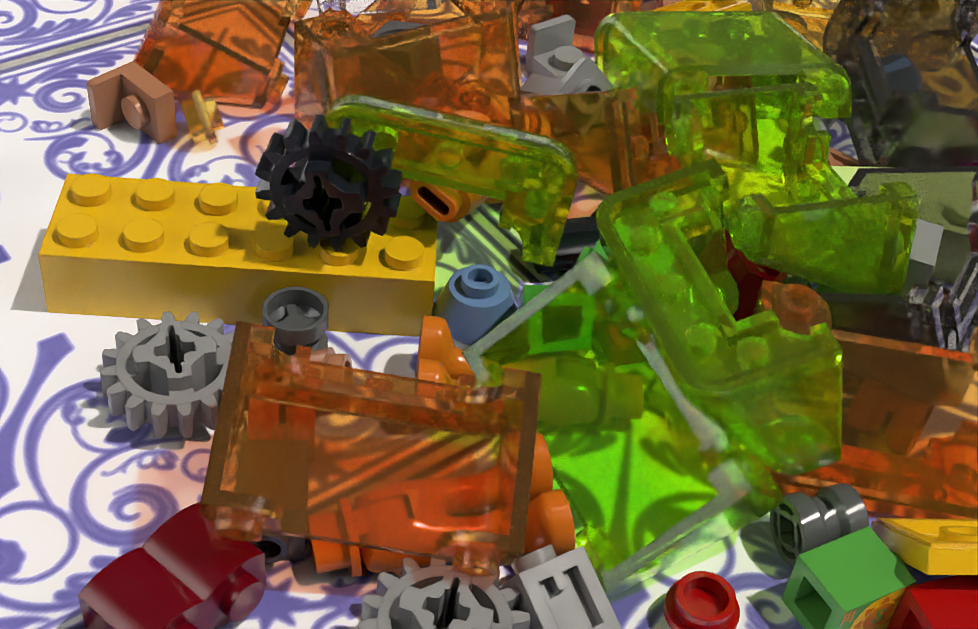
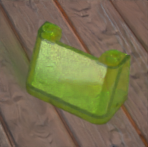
M627 11L609 14L601 20L596 29L594 63L618 91L617 98L597 122L671 125L692 122L701 115L706 106L708 77L733 76V91H742L750 94L759 105L755 106V116L816 117L821 119L851 118L852 89L850 78L846 71L777 13L770 11Z
M811 82L674 96L673 119L667 120L665 124L667 151L670 156L677 157L685 172L729 232L733 246L737 250H741L748 260L864 301L897 298L902 293L921 196L907 181L882 183L878 194L873 196L858 197L827 163L831 134L827 130L816 131L812 120V107L821 106L823 94Z
M368 93L348 94L336 98L327 106L323 116L329 128L338 129L340 122L346 117L351 119L352 134L360 137L370 129L376 132L372 147L376 151L392 148L395 154L390 169L402 171L403 178L503 200L498 228L511 230L512 227L519 233L523 242V261L553 267L577 188L578 164L574 153L566 145L541 133Z
M715 157L617 191L606 197L598 205L595 214L600 244L676 385L686 400L765 466L778 473L797 475L840 461L842 449L843 349L825 322L810 327V335L795 334L781 328L778 318L772 309L735 321L732 315L738 308L739 291L735 280L728 271L723 202L730 199L729 178Z
M595 251L462 352L474 373V376L469 380L471 388L481 403L492 412H496L501 408L509 415L519 418L528 434L539 432L543 435L551 457L553 477L584 527L575 536L577 548L584 547L606 595L618 596L760 519L785 502L784 496L774 478L653 299L634 278Z

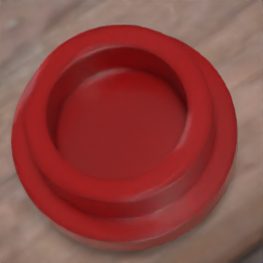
M694 571L676 581L669 588L663 606L665 620L671 629H736L740 618V607L733 587L723 577L708 571Z

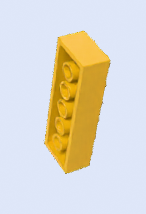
M95 173L84 175L67 174L41 244L38 258L47 311L50 313L161 320L163 312L170 311L175 321H185L186 317L193 311L198 312L199 322L209 323L219 318L223 320L224 324L263 327V303L270 294L286 287H305L321 294L328 303V329L326 331L420 337L423 315L432 316L438 220L417 204L412 196H401L396 217H390L387 231L383 236L371 232L368 244L363 248L355 244L351 238H347L342 252H335L329 239H320L319 244L313 249L308 247V234L299 231L290 238L285 236L284 231L288 222L284 218L277 220H268L265 214L270 201L256 198L255 192L257 187L235 186L221 182L207 184L168 181L162 178L109 177Z

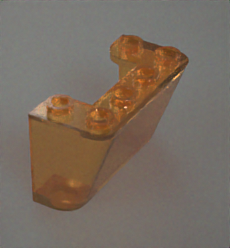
M450 0L465 15L373 38L347 9L294 21L295 119L309 130L316 114H323L328 127L338 129L340 122L346 117L351 119L352 122L351 133L358 137L372 129L376 132L372 147L376 151L392 148L395 154L390 169L402 171V181L412 179L424 156L428 153L427 139L431 127L448 112L459 110L480 112L489 117L493 124L489 138L470 160L480 158L496 139L504 135L512 137L518 145L522 144L527 138L524 95L520 91L522 75L514 0ZM334 30L344 32L348 36L342 39H328L319 34Z

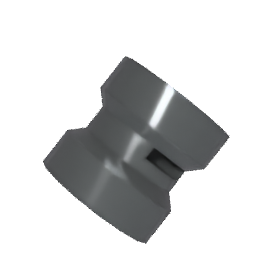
M286 287L276 290L266 298L262 309L263 329L266 332L263 342L264 360L328 348V337L325 334L328 329V303L321 294L305 287Z
M846 483L824 486L817 491L815 497H809L802 492L780 495L773 500L770 508V527L775 546L782 559L790 566L795 565L799 554L870 526L868 513L862 498L856 489Z

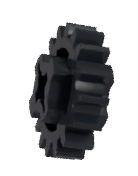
M316 114L309 130L297 119L290 121L285 135L274 132L255 171V175L260 178L255 192L256 198L270 201L265 214L268 220L284 218L288 222L284 235L290 238L299 231L308 234V247L313 249L319 244L320 239H329L335 252H342L347 238H351L355 244L363 248L367 246L371 232L383 236L387 231L390 217L395 218L402 195L399 193L403 174L400 170L390 169L395 154L392 148L376 151L372 147L376 132L370 129L358 137L351 133L352 122L351 119L346 117L340 122L338 129L329 128L323 114Z

